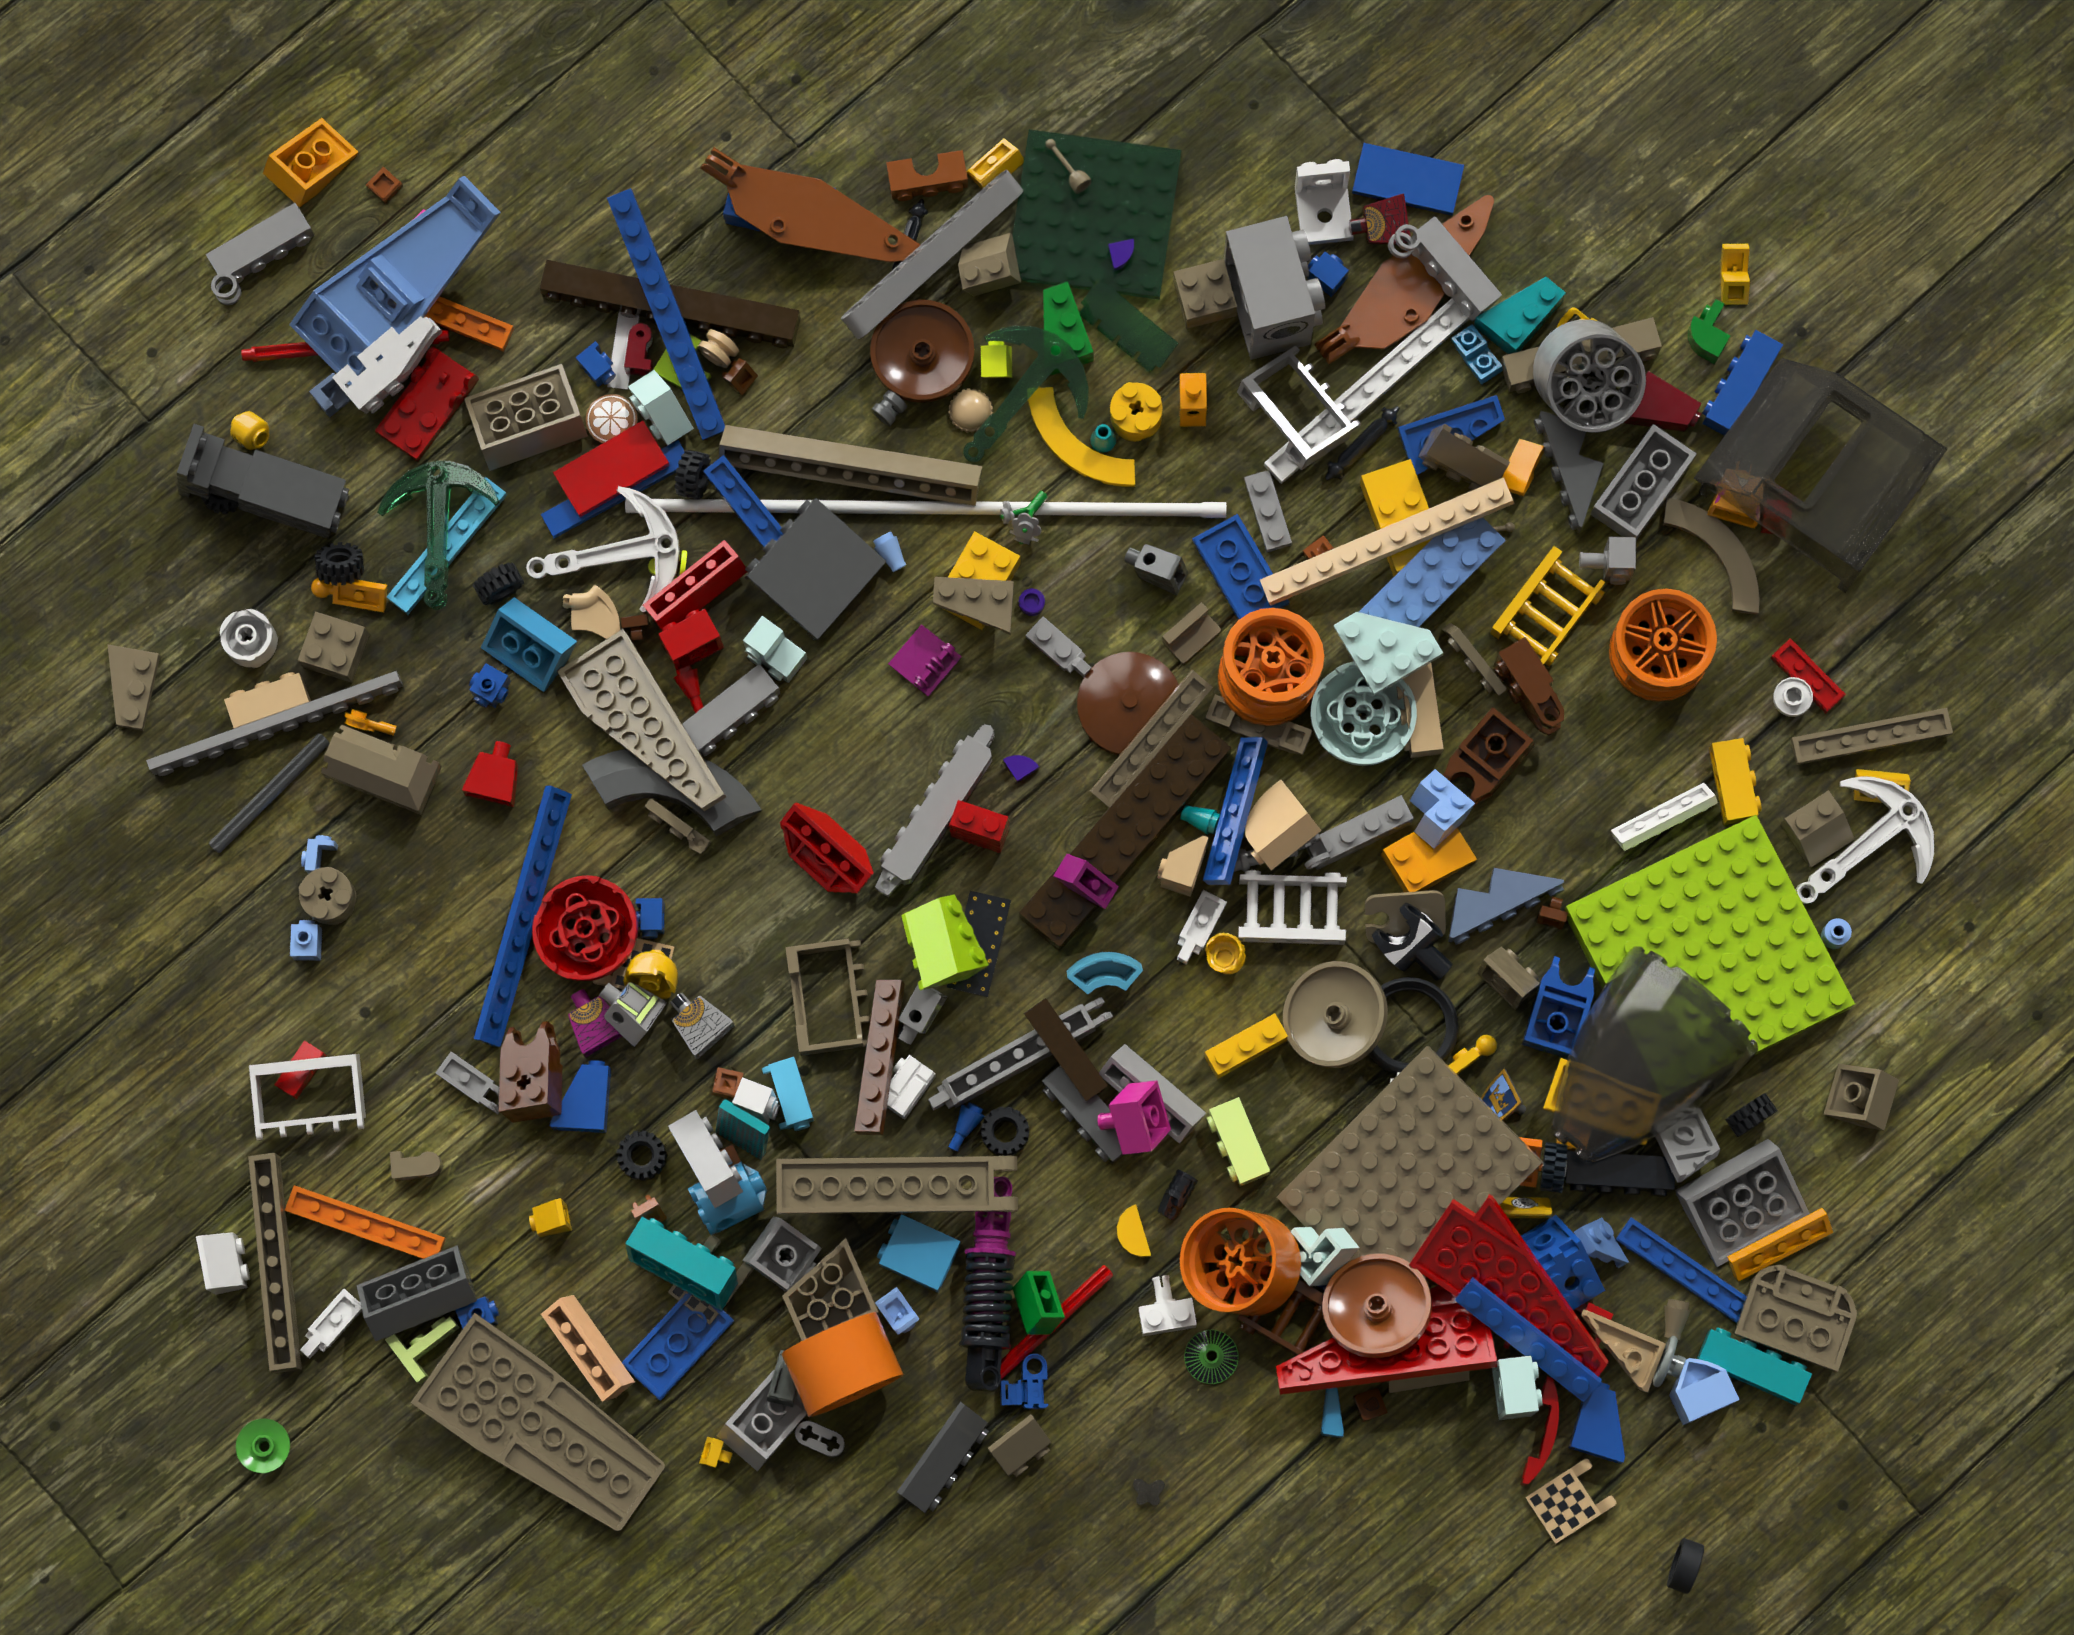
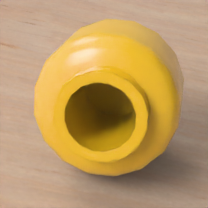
M251 411L243 412L233 418L230 434L232 439L244 448L254 450L263 447L269 439V426L266 421Z

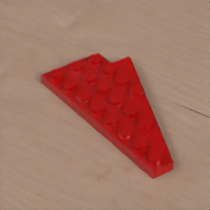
M1437 1285L1429 1289L1432 1300V1313L1429 1324L1423 1335L1411 1347L1389 1357L1368 1358L1347 1351L1334 1338H1331L1276 1366L1279 1393L1282 1395L1496 1368L1497 1359L1491 1329L1457 1303L1455 1295Z

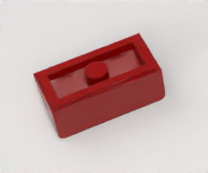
M304 1041L291 1061L323 1058L327 1055ZM317 1069L282 1073L274 1085L297 1100Z

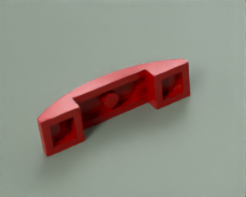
M1551 1377L1545 1378L1541 1393L1542 1406L1548 1407L1549 1411L1538 1458L1530 1456L1526 1458L1520 1485H1528L1537 1476L1546 1463L1555 1442L1559 1422V1402L1556 1386Z

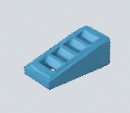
M1326 1389L1320 1434L1322 1436L1343 1438L1344 1430L1338 1389Z

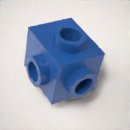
M485 663L480 673L476 672L469 683L471 687L470 692L474 696L473 701L485 708L488 705L496 708L498 703L502 704L509 693L507 689L511 683L509 676Z

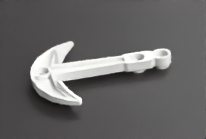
M618 487L617 491L632 503L641 517H645L650 531L648 535L582 551L569 550L549 554L544 559L534 557L528 561L526 569L530 576L540 579L545 577L547 573L555 576L576 572L584 567L654 557L655 576L651 577L644 604L674 580L677 574L680 555L679 540L666 512L650 497L630 488ZM664 539H670L671 545L669 548L662 547ZM567 559L569 562L568 566L561 568L559 565L560 560ZM538 563L542 564V572L535 573L534 566ZM642 604L639 610L644 613L646 610Z
M1855 777L1840 781V787L1859 791L1872 799L1877 797L1889 808V811L1839 856L1829 860L1811 874L1808 882L1801 883L1796 887L1795 890L1802 903L1807 904L1815 901L1818 893H1825L1841 880L1849 869L1903 829L1907 831L1915 844L1911 849L1916 862L1917 883L1923 884L1934 857V832L1927 812L1912 793L1892 781L1876 777ZM1905 806H1909L1911 808V814L1909 816L1903 813V808ZM1823 872L1829 873V881L1825 882L1822 880L1821 875ZM1803 888L1809 890L1808 898L1802 897L1801 890Z

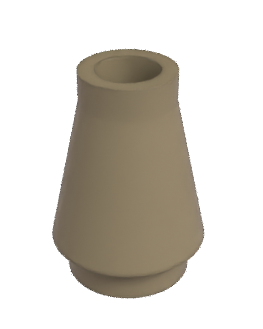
M1668 1299L1667 1305H1664V1337L1676 1336L1678 1340L1681 1339L1682 1331L1691 1312L1689 1302Z

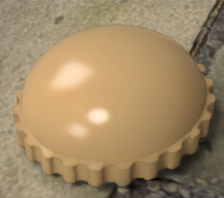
M970 388L962 390V392H958L956 396H953V400L950 401V420L960 431H965L966 433L979 432L980 429L983 430L988 425V422L991 421L993 413L992 402L989 401V397L982 393L981 390H971Z

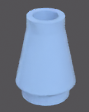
M888 532L873 541L876 546L874 548L875 551L886 560L892 572L906 566L897 536H893L892 532Z

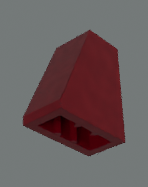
M1648 371L1643 398L1635 412L1623 423L1652 427L1654 424L1661 429L1685 432L1689 425L1694 427L1701 417L1702 413L1698 411L1702 403Z

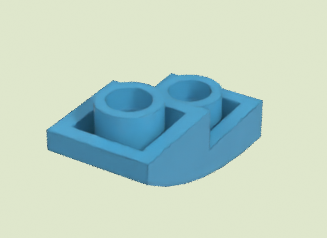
M1473 324L1451 338L1455 348L1481 384L1503 371V366L1489 350L1486 340Z

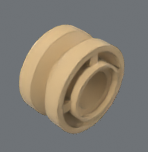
M710 329L706 334L708 342L701 341L698 349L713 364L728 368L731 363L729 356L736 357L739 349L726 335Z

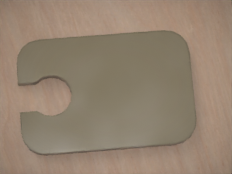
M1435 890L1371 895L1365 901V915L1384 912L1389 916V920L1384 925L1365 924L1367 939L1375 943L1372 934L1377 929L1392 936H1403L1410 930L1409 925L1399 910L1404 903H1409L1426 914L1440 928L1444 935L1446 930L1444 895Z

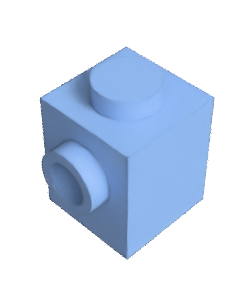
M300 920L299 924H291L290 956L294 960H321L322 928L312 920Z

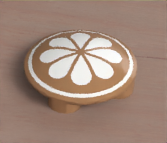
M616 394L599 397L590 405L586 414V426L594 440L601 443L610 440L638 422L634 405L627 398Z

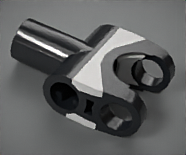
M1404 903L1399 910L1409 925L1410 930L1403 936H1392L1377 929L1372 934L1373 940L1383 954L1401 971L1405 972L1413 963L1417 962L1437 981L1453 965L1434 946L1443 936V933L1426 914L1413 905Z

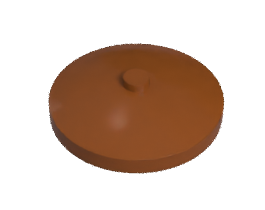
M1388 1254L1364 1255L1343 1265L1328 1282L1322 1302L1324 1320L1334 1340L1347 1351L1368 1358H1383L1396 1355L1415 1344L1425 1332L1432 1313L1430 1290L1420 1271L1409 1266L1410 1263L1408 1261Z

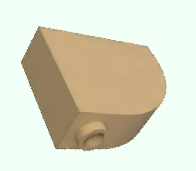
M1282 780L1275 783L1259 798L1249 813L1245 827L1246 838L1254 848V851L1251 852L1252 856L1260 866L1266 863L1270 870H1273L1322 831Z

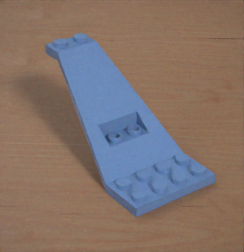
M465 176L459 178L446 197L316 288L289 325L336 373L348 364L356 375L359 376L366 370V367L357 356L391 327L400 334L420 316L424 318L501 212ZM380 355L378 358H376V360H381L383 356Z

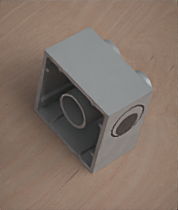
M1287 216L1226 231L1224 261L1237 304V314L1250 360L1288 351L1294 346L1299 348L1311 345L1313 327L1323 324L1321 310L1325 309V300L1318 278L1305 280V277L1309 276L1307 261L1311 260L1308 239L1304 230L1291 231Z

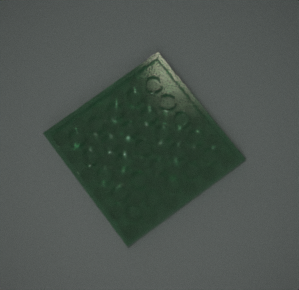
M1029 129L1020 184L1024 191L1018 197L1012 235L1021 281L1059 285L1068 282L1070 288L1160 300L1182 150ZM1048 139H1053L1056 142L1057 149L1074 171H1083L1090 177L1092 182L1088 188L1080 193L1074 192L1069 184L1071 174L1052 149L1046 147ZM1134 238V252L1130 260L1124 267L1114 271L1108 244Z

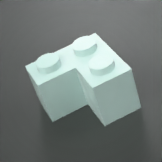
M655 370L628 386L632 393L629 399L645 420L650 419L653 425L649 428L657 440L662 438L669 445L694 429L671 388Z
M763 616L743 640L745 652L748 654L747 658L755 665H761L762 663L769 669L768 673L778 681L783 679L789 683L807 660L806 652L785 638L783 630Z
M1298 1227L1291 1230L1300 1250V1275L1309 1286L1327 1285L1335 1272L1345 1265L1359 1249V1246L1344 1228L1325 1229L1320 1236L1312 1227Z

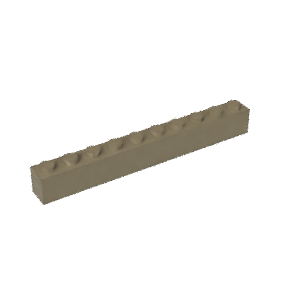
M725 425L719 444V458L724 455L731 465L737 468L976 506L981 484L982 466L730 425Z

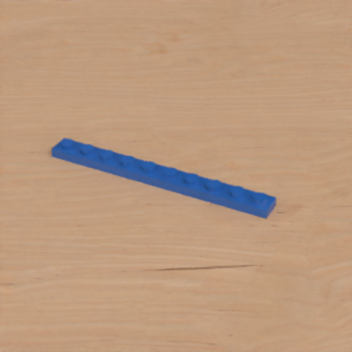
M630 188L610 196L607 200L702 440L721 434L725 428L724 420L633 190Z
M545 786L474 1036L475 1040L494 1047H501L531 941L533 919L542 902L572 794L553 786Z

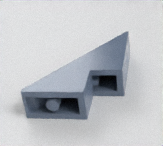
M1494 868L1491 875L1489 893L1458 888L1448 942H1455L1456 945L1470 938L1469 933L1477 929L1479 933L1484 932L1494 926L1493 921L1502 918L1503 921L1508 920L1517 914V909L1523 906L1526 909L1532 908L1541 902L1539 898L1547 894L1553 897L1563 892L1564 888L1562 885L1564 880Z

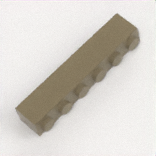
M1653 317L1612 328L1635 349L1642 361L1654 359L1659 354L1662 345ZM1590 339L1582 341L1585 352H1590ZM1539 347L1502 357L1501 365L1503 366V374L1509 392L1524 393L1535 386L1533 364ZM1622 350L1616 355L1615 361L1624 356ZM1602 351L1598 355V360L1606 358L1608 351ZM1582 356L1576 357L1573 360L1572 365H1580L1582 362ZM1557 363L1554 372L1567 373L1565 371L1566 367Z

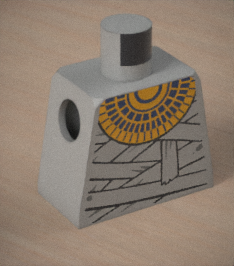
M680 993L670 1002L679 1013L673 1018L672 1022L696 1059H699L735 1026L729 1017L701 996L690 1002L683 993Z

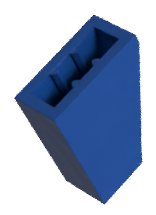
M589 1061V1065H581L562 1100L561 1115L553 1116L550 1122V1127L553 1130L607 1132L611 1069L609 1066H605V1062Z
M1601 1382L1584 1402H1581L1568 1448L1622 1464L1624 1463L1625 1454L1615 1391L1609 1390L1610 1385Z

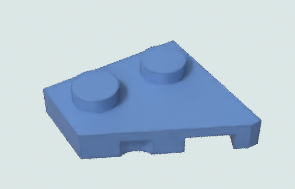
M1599 1218L1574 1231L1575 1235L1581 1240L1588 1256L1597 1257L1606 1263L1614 1260L1618 1268L1629 1262L1613 1236L1612 1227L1603 1218Z

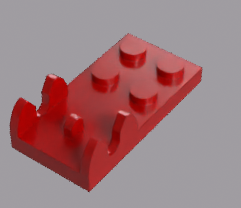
M431 347L427 351L425 364L413 370L411 383L375 429L376 434L417 462L479 380L477 375L458 364L436 347Z

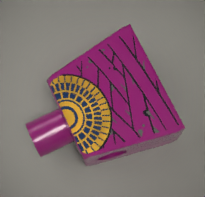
M585 989L579 990L571 996L577 1009L569 1013L568 1016L580 1050L585 1058L623 1037L605 1019L604 1015L610 1006L603 998L598 996L590 1000Z

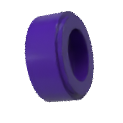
M1033 588L1023 591L1019 597L1020 610L1028 616L1040 614L1045 607L1044 595L1039 590Z

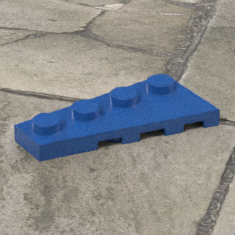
M1495 395L1400 426L1397 430L1407 459H1411L1415 472L1419 475L1428 469V467L1422 464L1424 460L1418 458L1432 429L1446 424L1452 428L1451 434H1462L1472 441L1503 422L1505 418L1498 397Z

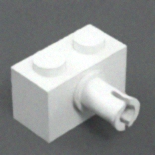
M1169 1275L1162 1276L1163 1287H1161L1159 1276L1152 1278L1157 1302L1138 1308L1143 1336L1191 1329L1197 1326L1192 1298L1173 1299Z

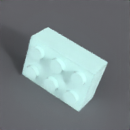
M1531 1356L1499 1359L1497 1367L1492 1368L1499 1420L1531 1417L1539 1411V1407L1543 1404L1541 1390L1536 1389L1535 1380L1539 1378L1537 1362H1532Z

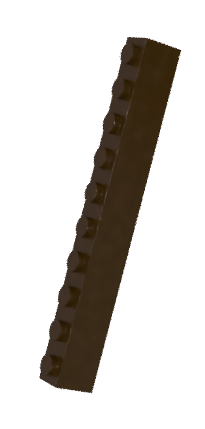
M546 260L540 291L542 297H545L547 301L559 303L560 300L567 301L572 306L585 308V305L592 306L597 311L603 313H610L611 310L621 312L622 316L628 318H635L637 315L646 317V320L656 323L639 278ZM670 284L686 326L696 327V330L703 333H708L712 329L723 333L728 338L746 337L748 341L753 343L771 342L773 346L778 348L794 347L801 319L799 310Z

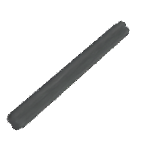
M317 734L209 842V845L217 853H221L329 745V741L322 734Z

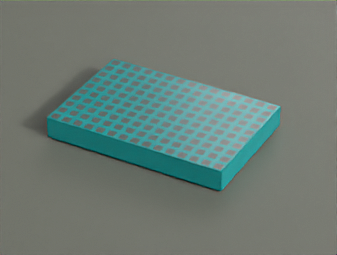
M723 1100L718 1110L716 1133L761 1160L767 1149L769 1125L728 1100Z

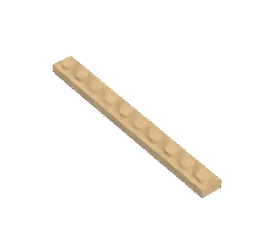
M1503 477L1260 579L1267 600L1270 606L1515 503Z

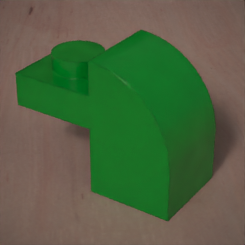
M1715 299L1712 306L1706 305L1700 318L1693 317L1688 329V341L1692 350L1698 356L1714 365L1731 336L1714 327L1725 305Z

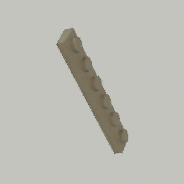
M1191 670L1093 786L1090 792L1110 808L1213 687L1194 670Z
M1942 708L1792 737L1791 744L1796 765L1950 736L1953 734L1948 709Z

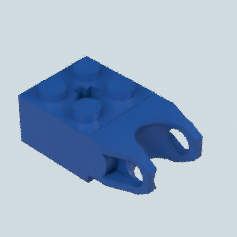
M1554 956L1550 969L1540 981L1521 1045L1574 1060L1594 996L1593 976L1595 968L1589 967L1584 980L1579 985L1569 986L1560 979L1558 965L1560 958ZM1554 1020H1558L1559 1026L1562 1029L1554 1030L1550 1022L1553 1023Z

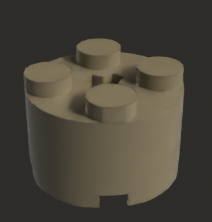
M332 867L316 869L310 872L299 885L301 906L314 921L322 924L336 925L344 922L351 916L356 903V890L349 879L339 870ZM327 892L330 893L331 897L329 901L325 899L324 895Z

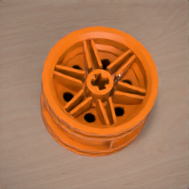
M1657 589L1641 594L1631 601L1622 612L1610 639L1609 659L1615 677L1633 695L1645 700L1660 702L1684 696L1695 688L1702 679L1716 651L1717 635L1713 619L1701 602L1682 591ZM1667 615L1674 617L1675 621L1672 625H1667L1665 618ZM1640 622H1647L1649 629L1639 627ZM1686 634H1691L1694 640L1690 641L1683 637ZM1666 638L1669 641L1668 645L1661 646L1659 644L1660 640L1663 641ZM1633 647H1640L1642 654L1639 656L1635 655L1632 651ZM1684 659L1687 665L1680 668L1678 667L1677 660ZM1651 667H1660L1661 672L1655 674L1651 671Z

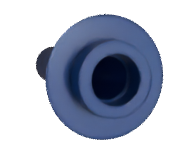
M971 1102L967 1106L961 1105L955 1129L956 1133L948 1147L955 1151L959 1150L965 1137L985 1118L981 1114L982 1108Z

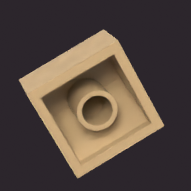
M1202 836L1169 852L1167 859L1162 858L1157 877L1161 879L1160 887L1191 897L1207 849L1208 837Z

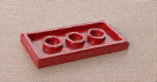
M642 420L554 471L553 474L578 516L582 517L620 495L617 491L618 487L632 488L670 466Z

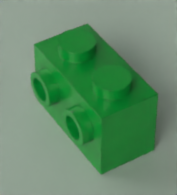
M1026 1271L1013 1287V1292L1027 1335H1050L1065 1318L1050 1271Z

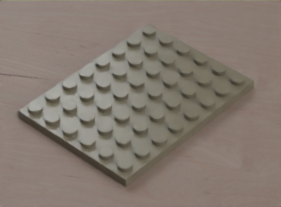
M1426 1046L1277 1198L1305 1227H1312L1319 1236L1325 1229L1344 1228L1359 1246V1249L1349 1261L1369 1254H1388L1400 1257L1410 1263L1452 1199L1458 1201L1474 1213H1477L1489 1194L1500 1205L1543 1161L1429 1046Z

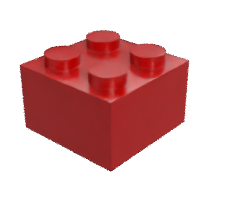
M705 609L691 611L685 616V620L677 624L676 622L669 623L659 633L662 645L676 670L693 665L724 648L721 637Z

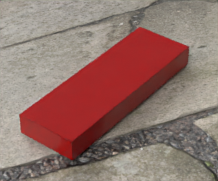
M1791 638L1770 657L1789 677L1800 678L1810 686L1813 692L1814 703L1825 714L1845 697L1846 694Z

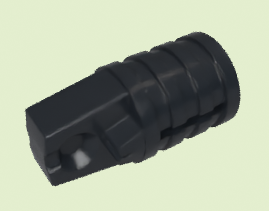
M1177 1169L1175 1176H1173L1171 1183L1168 1185V1189L1165 1191L1158 1212L1164 1217L1174 1220L1187 1203L1198 1180Z

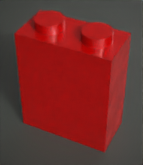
M960 800L957 801L949 823L951 837L998 853L1002 852L1010 829L1008 816Z

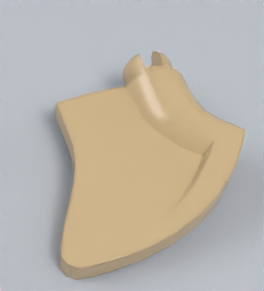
M594 585L587 593H573V595L566 594L563 596V607L566 609L572 608V631H589L604 639H608L620 631L617 610L609 596L598 586Z

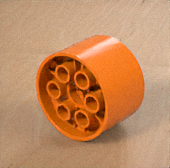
M1221 1208L1199 1218L1187 1232L1180 1252V1270L1184 1284L1190 1294L1207 1308L1220 1312L1258 1316L1277 1309L1291 1296L1299 1280L1301 1256L1293 1234L1276 1218L1237 1208ZM1258 1226H1261V1228L1263 1229L1260 1235L1257 1231ZM1225 1228H1227L1232 1240H1227L1221 1234ZM1247 1230L1249 1238L1243 1242L1242 1235ZM1269 1241L1271 1245V1251L1267 1254L1265 1251V1245ZM1223 1249L1228 1253L1225 1259L1222 1257ZM1238 1258L1242 1261L1241 1266L1237 1263ZM1209 1263H1217V1268L1220 1269L1209 1272ZM1254 1263H1257L1255 1270L1252 1272V1268L1254 1267ZM1225 1276H1227L1229 1282L1228 1286L1224 1283ZM1252 1284L1254 1293L1249 1297L1247 1289ZM1236 1290L1233 1304L1226 1302L1232 1291Z
M876 1312L853 1318L797 1343L782 1353V1357L808 1417H814L853 1402L893 1383L903 1376V1372Z

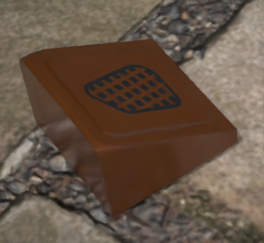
M1378 1388L1353 1396L1362 1423L1388 1413Z

